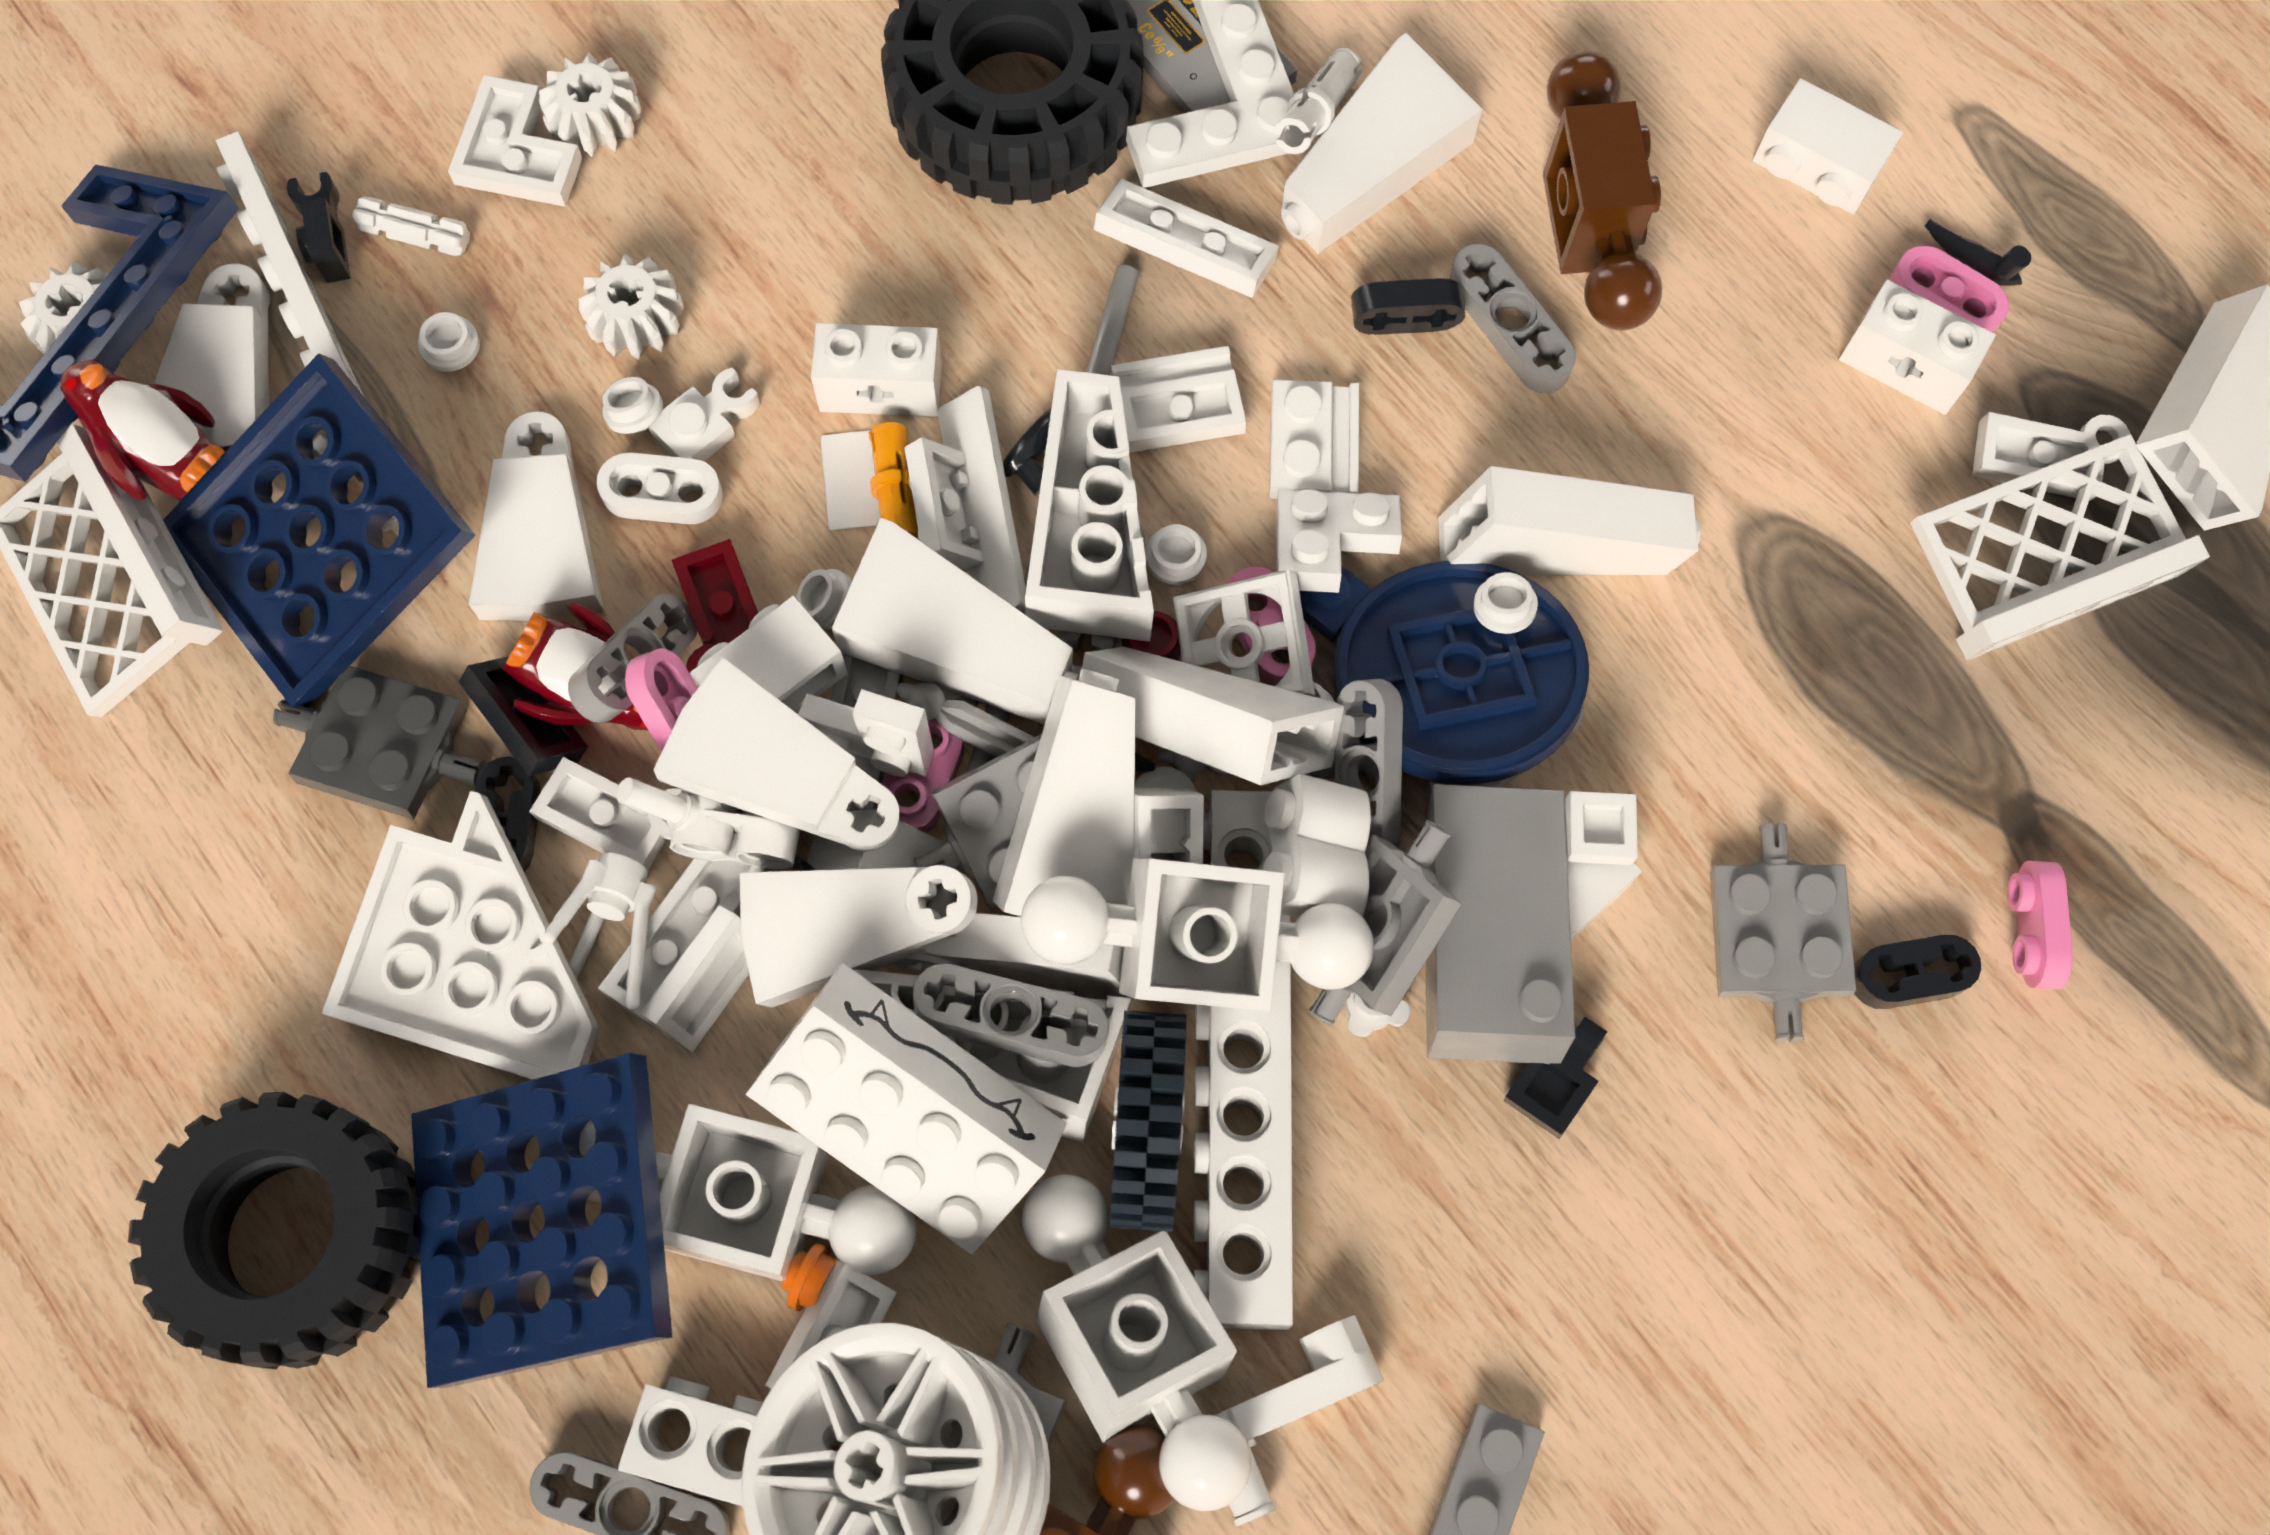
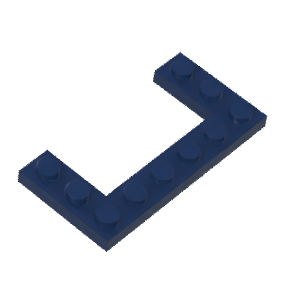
M95 164L61 205L74 223L132 235L138 238L3 406L0 405V475L26 482L32 473L44 463L50 450L71 423L78 419L76 412L65 400L60 389L64 371L74 362L93 360L106 366L112 373L115 372L125 354L143 331L151 326L157 313L175 290L187 280L190 271L211 244L221 236L225 226L239 210L227 191Z

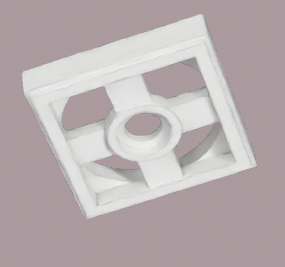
M1287 569L1173 597L1182 662L1199 667L1223 663L1231 668L1233 676L1260 682L1258 662L1262 659L1264 653L1288 648L1290 666L1284 677L1275 687L1315 696L1297 573ZM1247 594H1261L1275 600L1282 608L1283 621L1261 627L1251 622ZM1221 604L1224 625L1220 628L1216 637L1198 641L1200 630L1206 618ZM1246 633L1251 637L1252 648L1246 656L1236 657L1231 650L1232 640L1236 635Z

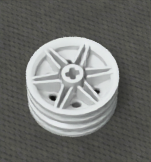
M896 1323L859 1325L833 1334L803 1353L782 1374L764 1400L750 1432L744 1457L742 1500L746 1526L749 1535H1040L1046 1516L1051 1481L1048 1444L1043 1426L1030 1399L1018 1383L994 1363L912 1326ZM894 1387H896V1389H895L894 1392L892 1393L891 1397L889 1398V1395H890L891 1390H892ZM958 1421L962 1427V1440L957 1448H954L948 1439L952 1430L951 1422ZM836 1437L837 1440L844 1442L838 1452L831 1450ZM958 1500L959 1510L956 1519L948 1526H944L943 1522L953 1511ZM828 1506V1508H827V1510H826V1512H825V1514H824V1516H823V1511H824V1510L826 1509V1507Z

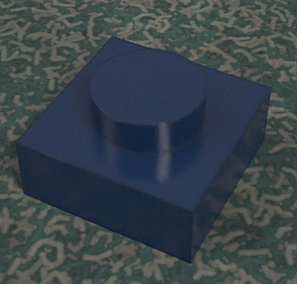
M1341 565L1339 593L1299 591L1303 619L1333 643L1339 636L1352 609L1357 603L1362 602L1373 589Z

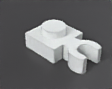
M728 368L715 377L712 383V391L708 395L703 397L692 386L664 408L659 417L648 428L651 435L673 457L705 461L735 437L732 425L729 423L731 419H744L756 412L760 406L758 394L751 388L741 397H729L728 394L740 385L737 372L733 368Z

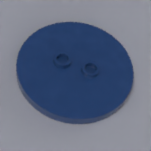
M1449 561L1427 563L1399 572L1378 584L1362 602L1357 603L1347 617L1339 634L1335 652L1334 678L1337 699L1342 689L1354 681L1383 679L1390 682L1398 690L1403 704L1402 771L1429 781L1470 785L1496 782L1521 774L1543 762L1565 742L1578 722L1584 706L1589 681V661L1584 639L1574 619L1565 607L1539 584L1519 573L1492 564H1451ZM1503 572L1515 573L1525 578L1534 590L1538 600L1537 613L1533 622L1527 628L1510 634L1497 633L1487 629L1478 621L1474 613V598L1478 588L1491 576ZM1363 701V713L1376 717V704ZM1361 736V741L1364 744L1377 743V737L1365 738V736Z

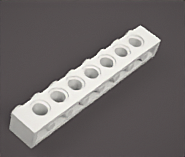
M1211 791L1209 811H1204L1203 850H1209V865L1229 867L1225 862V858L1233 852L1244 851L1257 859L1259 868L1256 870H1262L1266 858L1272 851L1269 827L1264 820V810L1268 797L1273 791ZM1280 914V921L1290 922V916ZM1276 962L1271 1011L1207 1005L1195 1006V1040H1207V1066H1195L1194 1098L1195 1106H1207V1133L1195 1132L1194 1173L1207 1174V1201L1194 1200V1242H1206V1270H1194L1193 1277L1224 1330L1288 1331L1293 1325L1291 963ZM1246 1040L1257 1048L1260 1054V1061L1250 1068L1235 1067L1226 1059L1224 1048L1232 1041ZM1235 1105L1248 1106L1257 1113L1260 1119V1128L1251 1135H1237L1227 1128L1223 1114ZM1234 1172L1249 1173L1259 1183L1260 1197L1250 1204L1235 1203L1226 1195L1223 1188V1180ZM1237 1239L1251 1242L1259 1251L1260 1267L1255 1272L1246 1275L1231 1271L1224 1262L1223 1248L1229 1242Z

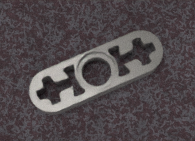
M1472 244L1462 248L1454 258L1449 279L1457 281L1462 286L1465 310L1526 387L1539 393H1551L1561 389L1567 383L1576 360V353L1572 343L1496 249L1484 244ZM1468 268H1471L1476 274L1486 271L1488 273L1486 283L1479 276L1469 279L1466 276ZM1489 291L1492 297L1488 302H1485ZM1505 307L1516 308L1526 316L1527 324L1519 329L1506 328L1498 322L1495 313ZM1535 334H1538L1536 342L1533 344L1531 339ZM1538 354L1544 360L1554 357L1558 361L1555 370L1548 364L1538 367L1535 364Z
M664 593L656 596L636 611L570 677L568 694L575 709L592 722L606 723L630 707L633 703L627 695L625 683L626 669L630 661L625 654L624 644L634 647L640 655L663 648L679 656L697 635V628L689 606L679 597ZM664 622L668 629L665 632V636L660 639L653 630ZM609 676L616 684L603 694L598 687L601 685L602 679Z
M1369 679L1354 681L1342 689L1337 699V703L1345 707L1335 750V783L1367 792L1369 802H1376V810H1371L1370 807L1371 822L1369 834L1383 838L1399 848L1403 731L1402 699L1398 690L1386 680ZM1363 701L1376 704V717L1363 713ZM1361 736H1365V738L1377 737V743L1361 745ZM1365 755L1375 761L1379 770V780L1372 791L1367 790L1358 778V765Z
M937 964L927 968L919 975L914 985L915 1014L945 1035L1070 1067H1082L1093 1063L1101 1056L1106 1046L1109 1027L1106 1014L1098 1004L1083 997L953 964ZM943 985L952 986L955 988V999L975 1005V992L985 993L980 1003V1022L970 1021L971 1006L957 1002L950 1003L947 1006L946 1012L934 1010V998L929 996L928 993L937 995L942 991ZM1008 999L1017 1000L1028 1008L1031 1017L1022 1029L1004 1031L993 1023L990 1016L992 1009L1001 1001ZM1042 1008L1052 1010L1050 1013V1025L1070 1028L1074 1019H1082L1087 1022L1086 1032L1095 1036V1038L1090 1036L1083 1037L1080 1046H1072L1067 1043L1066 1031L1047 1026L1046 1040L1036 1038L1040 1030Z
M561 1452L548 1456L539 1463L530 1480V1497L534 1506L541 1514L596 1535H654L664 1521L667 1498L676 1501L675 1507L668 1516L682 1521H695L700 1511L708 1515L705 1527L715 1532V1535H731L732 1532L731 1522L727 1513L717 1503L653 1480L618 1471L617 1467L580 1454ZM570 1465L576 1468L573 1480L592 1489L601 1488L602 1475L610 1478V1482L601 1491L597 1499L595 1521L586 1516L595 1504L582 1498L566 1497L561 1507L555 1504L558 1492L554 1488L549 1487L553 1474L565 1475ZM635 1487L647 1495L650 1502V1514L647 1521L640 1528L634 1531H625L615 1523L612 1516V1506L616 1497L623 1490ZM662 1530V1535H682L671 1530Z

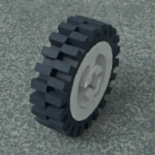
M1124 1010L1119 1087L1115 1089L1114 1115H1117L1116 1121H1113L1112 1132L1114 1162L1110 1228L1173 1232L1179 1155L1181 1154L1183 1125L1181 1123L1185 1106L1184 1069L1187 1024L1185 1014Z

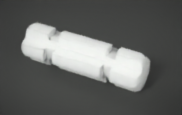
M368 196L359 198L356 208L353 210V221L356 222L357 228L363 232L382 235L385 231L386 238L427 249H433L437 245L438 252L453 256L463 255L467 244L470 242V232L467 230V225L462 221L442 217L440 221H437L436 214L390 203L387 208L385 207V201Z

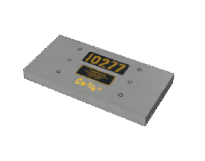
M1127 0L1137 17V31L1142 35L1143 67L1183 113L1231 103L1192 0ZM1277 48L1290 84L1293 85L1296 83L1297 69Z

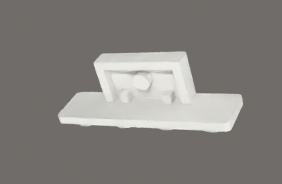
M976 386L939 408L938 419L943 445L921 437L904 447L909 472L908 481L913 495L918 524V539L1021 611L1025 609L1026 586L989 390Z

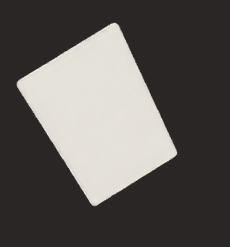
M871 430L822 435L820 437L829 530L876 526L880 520L878 500L872 496L870 480L875 475L872 447L868 434Z

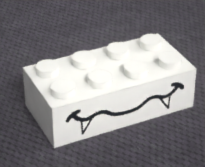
M843 962L774 1052L746 1093L752 1100L971 1255L1045 1173L1067 1125L1065 1121Z

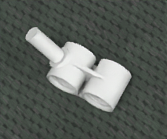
M628 777L618 787L616 797L619 803L667 821L668 827L673 830L669 848L680 855L708 861L729 860L743 862L751 866L773 870H787L794 865L800 832L798 828L681 789V793L674 795Z

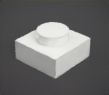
M1569 792L1565 799L1567 862L1632 865L1638 858L1636 794Z

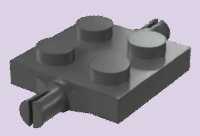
M349 666L337 677L327 699L316 710L305 706L291 707L286 699H283L277 704L281 710L275 708L273 715L275 725L306 733L305 742L289 771V775L296 784L413 820L427 792L440 781L441 777L447 776L475 786L479 772L486 765L485 760H478L453 752L454 736L467 712L461 699L353 666Z

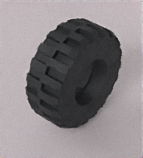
M898 0L899 9L895 8L889 15L884 29L885 44L881 48V63L891 124L897 129L899 142L907 155L916 161L920 159L921 170L936 182L943 184L944 181L952 184L953 191L973 199L977 195L991 198V202L994 204L1012 205L1014 200H1031V204L1050 201L1054 194L1062 191L1070 194L1087 185L1088 177L1094 173L1098 176L1104 173L1117 160V149L1122 150L1127 146V127L1136 125V116L1141 113L1143 90L1142 35L1137 31V17L1127 0ZM1010 52L1029 53L1040 56L1055 64L1062 71L1048 85L1022 94L991 92L975 85L965 77L973 67L983 60Z

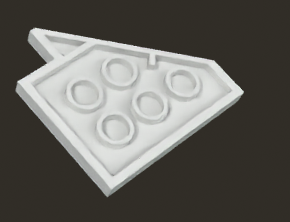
M470 790L452 843L390 825L321 1014L529 1079H537L587 1065L600 1030L557 939L550 944L543 941L542 936L549 923L488 797Z

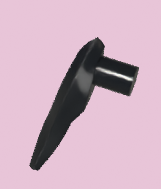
M1931 218L1925 224L1927 230L1948 255L2000 286L2022 285L2019 272L2031 262V254L2024 246H2014L2003 256H2000L1977 241L1945 229Z
M1051 408L1025 432L1003 461L1005 477L1017 474L1035 496L1040 494L1043 467L1036 458L1046 450Z

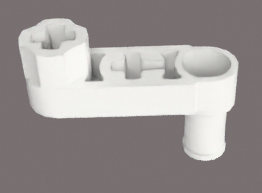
M1356 1315L1337 1321L1299 1339L1313 1372L1213 1415L1233 1424L1244 1436L1250 1450L1251 1472L1248 1483L1240 1496L1229 1504L1236 1527L1277 1509L1275 1502L1271 1500L1251 1451V1447L1257 1445L1254 1438L1384 1381Z

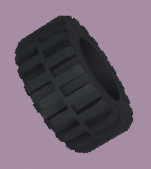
M266 1092L259 1097L258 1104L244 1097L224 1103L220 1108L222 1118L214 1120L201 1115L185 1127L184 1131L189 1136V1139L183 1145L177 1147L168 1143L155 1159L158 1164L163 1166L155 1182L152 1183L143 1179L135 1200L146 1204L142 1220L133 1219L130 1221L128 1243L141 1246V1257L132 1259L129 1263L134 1284L152 1289L150 1293L144 1296L142 1303L153 1320L170 1323L167 1334L185 1347L200 1349L203 1356L220 1361L276 1370L279 1366L298 1369L317 1365L322 1354L338 1357L357 1346L355 1334L361 1329L375 1333L390 1318L388 1313L382 1309V1306L390 1296L404 1299L413 1280L402 1277L408 1259L420 1261L419 1248L421 1238L413 1235V1223H417V1219H419L418 1204L420 1200L419 1197L411 1193L410 1189L415 1186L414 1170L409 1162L397 1156L399 1147L386 1134L375 1129L362 1118L324 1099L307 1094L297 1099L286 1092ZM299 1167L312 1169L326 1180L334 1204V1226L324 1255L303 1280L284 1292L270 1297L255 1296L246 1292L235 1278L228 1254L230 1229L239 1207L259 1184L273 1175Z

